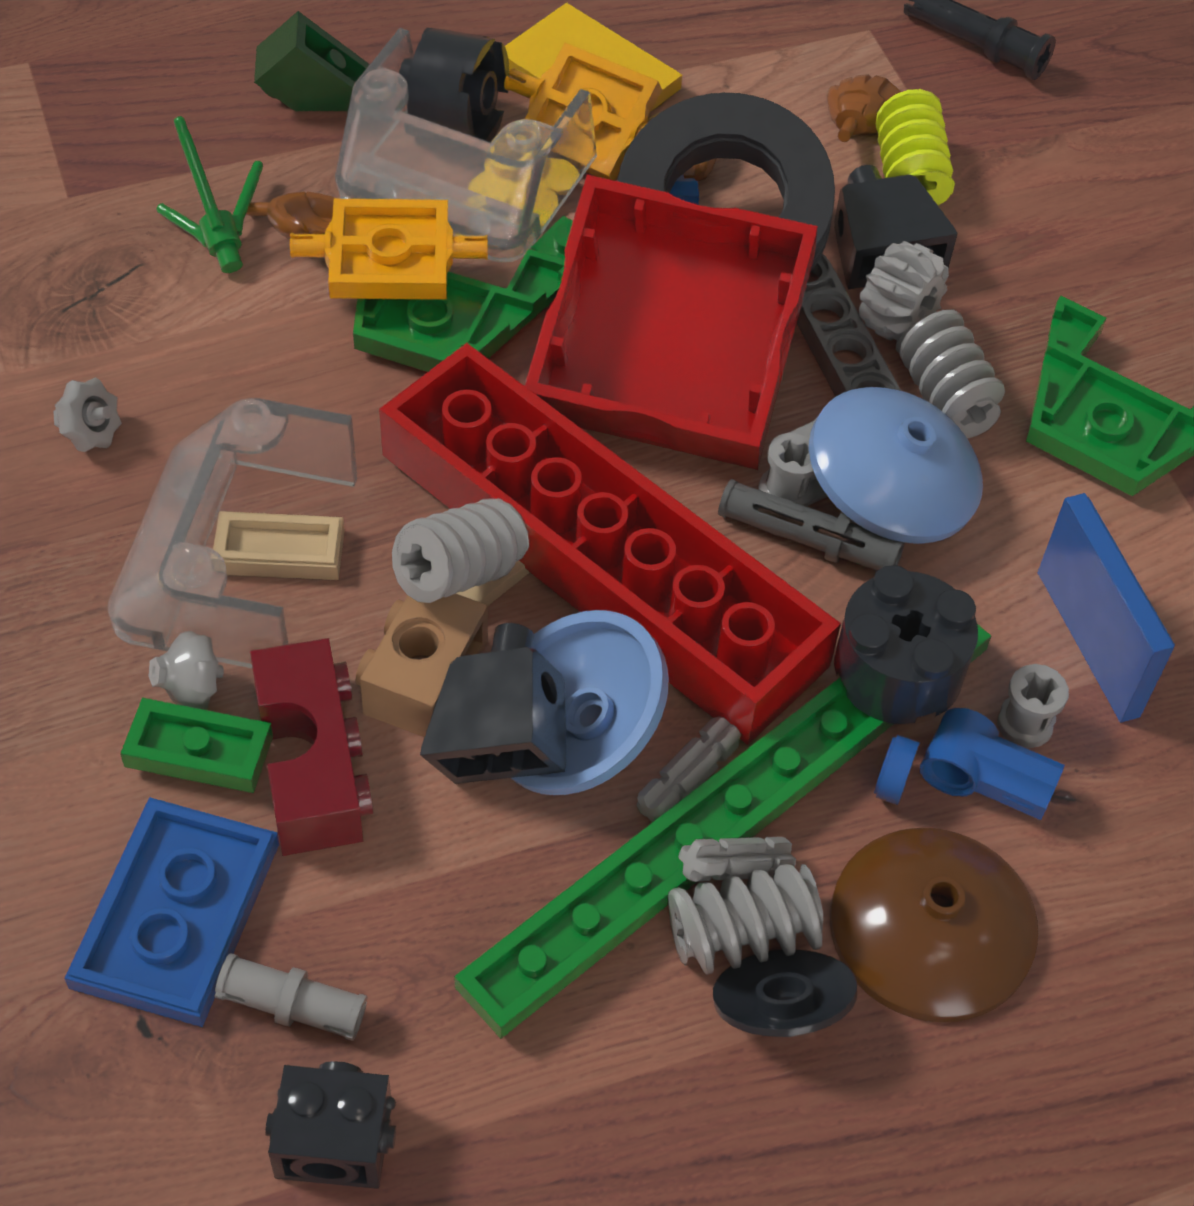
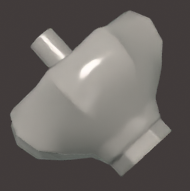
M96 377L86 382L72 380L66 384L63 396L55 404L56 409L53 411L54 425L59 428L61 435L71 440L78 451L86 452L94 447L107 449L111 445L114 432L122 424L117 412L118 397L108 392L102 382Z
M193 631L180 633L167 653L150 660L148 676L152 687L164 688L175 704L206 710L210 697L217 691L216 678L223 677L224 669L222 665H218V660L213 653L211 638L206 635H199Z

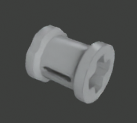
M1025 665L1015 671L1009 682V698L1001 706L997 725L1001 734L1008 741L1020 744L1026 748L1042 746L1050 740L1056 723V715L1062 712L1068 701L1069 688L1065 679L1058 671L1046 665Z

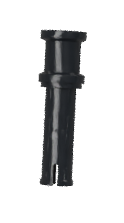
M909 0L914 2V4H904L905 15L915 17L983 48L988 60L995 63L1001 60L1025 70L1026 77L1032 80L1039 78L1045 71L1055 49L1056 39L1054 36L1046 33L1043 36H1039L1019 27L1017 20L1012 17H1001L997 20L954 0Z

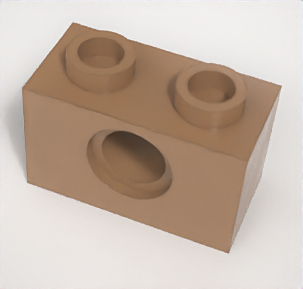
M456 593L449 597H442L432 603L417 602L408 595L405 601L398 599L394 602L385 621V636L377 650L370 648L365 652L356 672L355 683L361 688L364 715L425 737L450 663L460 656L481 654L488 642V605ZM417 655L428 656V658L420 660L411 659V657Z

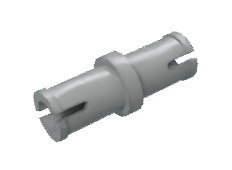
M232 953L225 959L215 987V998L227 999L275 1014V1023L290 1027L294 1021L345 1036V1039L354 1041L359 1031L368 999L367 995H357L309 980L308 971L293 967L287 973L239 958L238 955Z

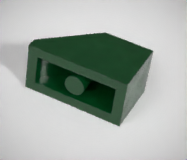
M299 11L256 48L254 83L260 86L268 96L280 100L294 111H371L377 106L378 70Z

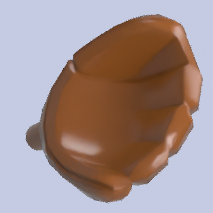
M869 74L856 75L854 78L849 77L841 80L839 86H831L827 92V102L832 121L840 129L838 139L841 142H847L851 136L878 133L875 124L877 112L885 101L901 91L887 78L877 75L871 77Z
M315 192L288 193L277 196L271 202H251L246 214L248 216H268L269 222L276 231L290 239V233L325 234L326 228L333 217L335 197Z

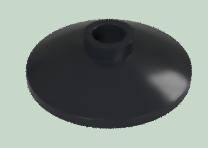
M783 950L769 951L768 960L765 962H759L755 955L749 956L741 960L739 968L733 969L730 966L721 973L713 987L714 1007L725 1022L751 1034L772 1037H792L829 1027L845 1017L857 1000V981L850 968L831 956L808 950H795L794 955L786 956Z

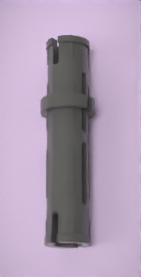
M733 479L726 485L718 508L719 516L735 519L773 535L825 552V559L838 563L842 558L877 571L885 566H898L905 542L879 536L860 525L854 524V521L844 513H841L837 518L800 505L789 499L748 487ZM758 509H766L768 511L804 523V525L799 526L787 522L785 520L759 512ZM819 529H822L824 531L836 534L840 537L864 544L865 547L860 548L855 545L843 542L842 540L818 533L817 531Z

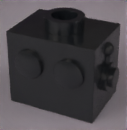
M338 1061L322 1063L319 1068L284 1065L280 1088L277 1091V1106L273 1113H268L265 1135L270 1136L268 1154L275 1179L379 1189L384 1154H388L389 1148L394 1149L396 1139V1125H392V1120L390 1119L391 1110L395 1108L396 1101L391 1096L389 1075L363 1073L362 1069L356 1065Z

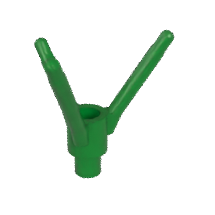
M178 116L174 119V125L206 215L200 219L198 225L163 203L158 204L156 210L170 222L193 235L204 247H207L209 254L217 257L223 273L236 272L243 266L238 251L242 246L240 236L242 235L246 213L263 170V163L261 161L253 162L233 214L227 210H218L184 117Z

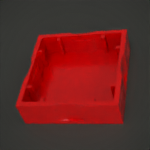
M587 174L565 247L562 281L553 303L546 312L525 387L580 428L758 470L815 256L818 226L739 208L701 206L684 201L668 192Z

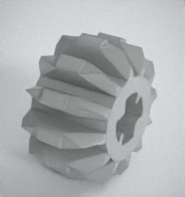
M905 241L900 244L892 243L886 249L884 256L876 258L875 267L871 274L866 275L867 283L860 293V300L863 302L859 308V317L865 320V326L875 330V334L890 341L893 339L898 340L903 331L910 325L941 309L940 302L942 296L947 292L945 282L949 276L948 267L944 265L943 258L933 254V250L917 243L915 245Z

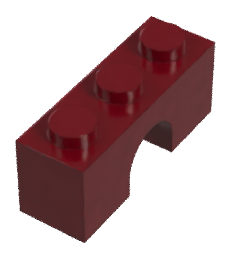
M329 638L251 650L250 656L261 721L271 723L273 739L296 737L313 744L306 753L295 759L267 764L282 856L364 842L361 816L373 814V805L367 774L354 776L351 758L361 757L363 752L357 717L343 718L341 702L352 700L347 663L333 662Z

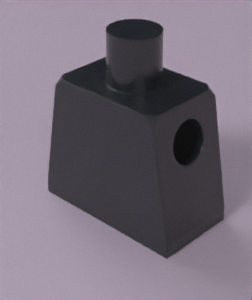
M862 165L854 169L848 176V184L840 189L834 220V230L848 290L866 286V275L871 274L874 269L876 258L884 256L886 249L892 243L900 244L905 241L912 245L917 243L933 250V254L943 258L944 265L949 269L958 233L918 178L908 174L882 179L878 169L873 165Z
M515 623L498 625L495 628L491 652L460 656L449 665L422 743L420 756L454 784L565 772V682L562 674L536 649H532L534 633L523 625Z

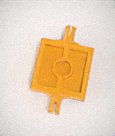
M564 43L553 66L541 78H535L518 71L516 68H512L508 72L511 78L506 76L504 82L506 90L529 98L528 113L516 137L528 141L532 148L550 157H559L575 168L596 177L614 181L620 172L625 153L639 131L648 123V116L662 91L658 80L568 43Z
M334 198L333 217L326 228L325 234L290 233L291 258L325 257L329 268L328 286L330 299L447 300V273L453 264V259L488 260V235H453V229L448 222V200Z

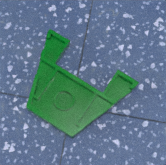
M528 248L507 288L448 271L447 300L357 299L353 328L354 349L427 372L466 343L485 357L490 358L554 301L562 281L565 259Z
M1060 296L1056 302L1051 319L1026 442L1126 494L1134 496L1194 456V406L1189 409L1084 357L1102 333L1107 318L1070 299Z

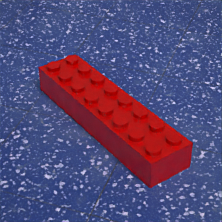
M468 343L464 344L379 408L382 455L450 509L460 508L466 504L476 503L483 499H501L511 504L522 516L528 530L529 548L523 558L519 560L525 565V569L579 612L606 610L626 615L637 621L660 646L668 668L669 683L713 718L718 716L724 717L730 724L736 726L741 734L740 739L747 745L831 666L841 626L838 620Z

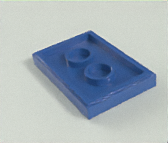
M1085 493L1067 497L1062 504L1037 573L1119 722L1122 723L1141 717L1175 644L1090 498Z
M149 797L64 978L68 988L203 1027L215 999V987L220 970L227 956L230 953L234 954L279 847L278 832Z

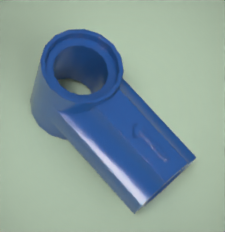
M952 708L945 712L920 764V773L925 781L943 793L964 797L971 795L975 791L1041 820L1065 765L999 737V731L995 724L979 712L967 708Z

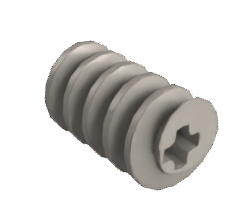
M941 310L928 315L904 330L896 342V351L900 353L899 355L904 366L909 369L912 380L919 386L923 399L936 406L951 418L968 439L988 431L997 422L1001 413L1000 406L997 404L1002 400L1005 388L1002 381L994 377L995 372L991 363L984 360L985 356L982 348L974 343L975 340L971 330L964 327L962 315L955 310Z
M483 499L476 503L466 504L460 508H452L443 513H435L426 518L415 519L405 524L395 538L392 549V566L397 582L404 592L417 602L432 603L459 591L463 592L474 586H481L489 581L498 580L508 575L515 562L522 559L529 548L528 530L522 516L516 509L501 499Z
M801 864L800 872L793 865H780L775 870L773 879L766 871H753L748 877L747 885L739 877H726L722 881L720 893L712 883L702 882L695 887L693 900L685 889L674 888L668 894L670 924L680 960L686 966L688 958L695 956L706 975L712 974L714 971L716 951L722 950L734 969L739 968L741 965L743 945H750L759 962L768 960L769 939L773 938L777 939L786 956H791L795 953L796 933L803 932L813 950L821 949L822 904L814 877L805 864Z

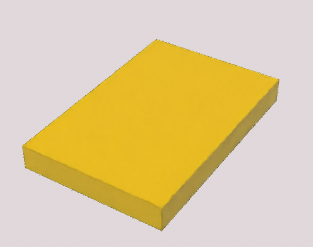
M565 3L505 45L509 60V71L512 68H516L518 71L538 79L553 66L564 43H568L658 80L662 91L651 111L678 92L682 86L683 75L568 3Z

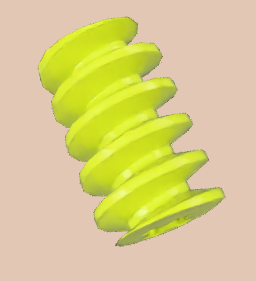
M922 89L906 90L893 95L885 101L877 112L875 124L878 132V143L881 149L880 157L883 163L884 178L908 174L917 177L939 206L950 197L955 186V181L951 178L953 167L947 144L948 138L945 131L940 99L932 92Z

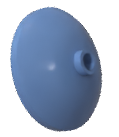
M881 387L853 389L836 396L828 402L813 424L809 438V455L815 476L826 495L836 507L863 528L879 536L899 542L915 544L933 543L949 538L959 532L976 512L983 491V477L978 458L970 442L955 422L926 400L895 389Z
M592 610L560 618L534 634L532 649H536L562 674L564 679L566 718L565 772L511 778L517 784L536 793L545 795L579 793L614 777L628 766L644 749L658 727L664 712L668 695V668L663 652L656 640L642 625L626 615L606 610Z

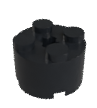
M427 27L422 34L413 59L405 58L399 71V87L402 91L407 92V133L413 136L468 146L484 147L490 144L501 125L504 114L503 110L495 109L498 92L508 93V90L504 87L506 76H509V60L503 43L496 42L495 39L487 36Z
M896 565L885 566L875 573L874 578L862 584L854 592L847 604L834 656L836 676L839 674L844 686L847 688L845 695L852 704L875 719L900 725L915 723L917 717L935 712L936 717L947 711L960 694L977 645L976 605L971 596L964 591L954 589L936 577L907 571L905 568Z

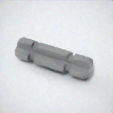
M724 717L712 718L699 731L701 737L692 738L659 772L662 777L660 779H652L638 793L636 806L641 814L654 822L703 784L718 769L716 763L718 761H725L738 748L741 734L736 726L730 724Z
M759 837L720 839L719 842L714 839H696L691 845H684L679 852V859L684 863L683 875L694 882L710 881L711 877L715 880H724L729 876L748 879L749 875L756 870L766 871L773 878L775 870L780 865L789 864L795 867L796 858L791 855L792 843L784 837H766L765 840Z

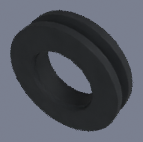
M723 92L696 96L672 105L655 116L639 131L625 153L618 176L619 182L670 193L676 180L694 165L712 159H741L762 168L777 183L784 200L783 210L779 218L818 226L815 256L811 267L812 271L819 261L829 237L835 201V182L831 162L825 148L812 129L802 119L788 109L767 99L742 93Z

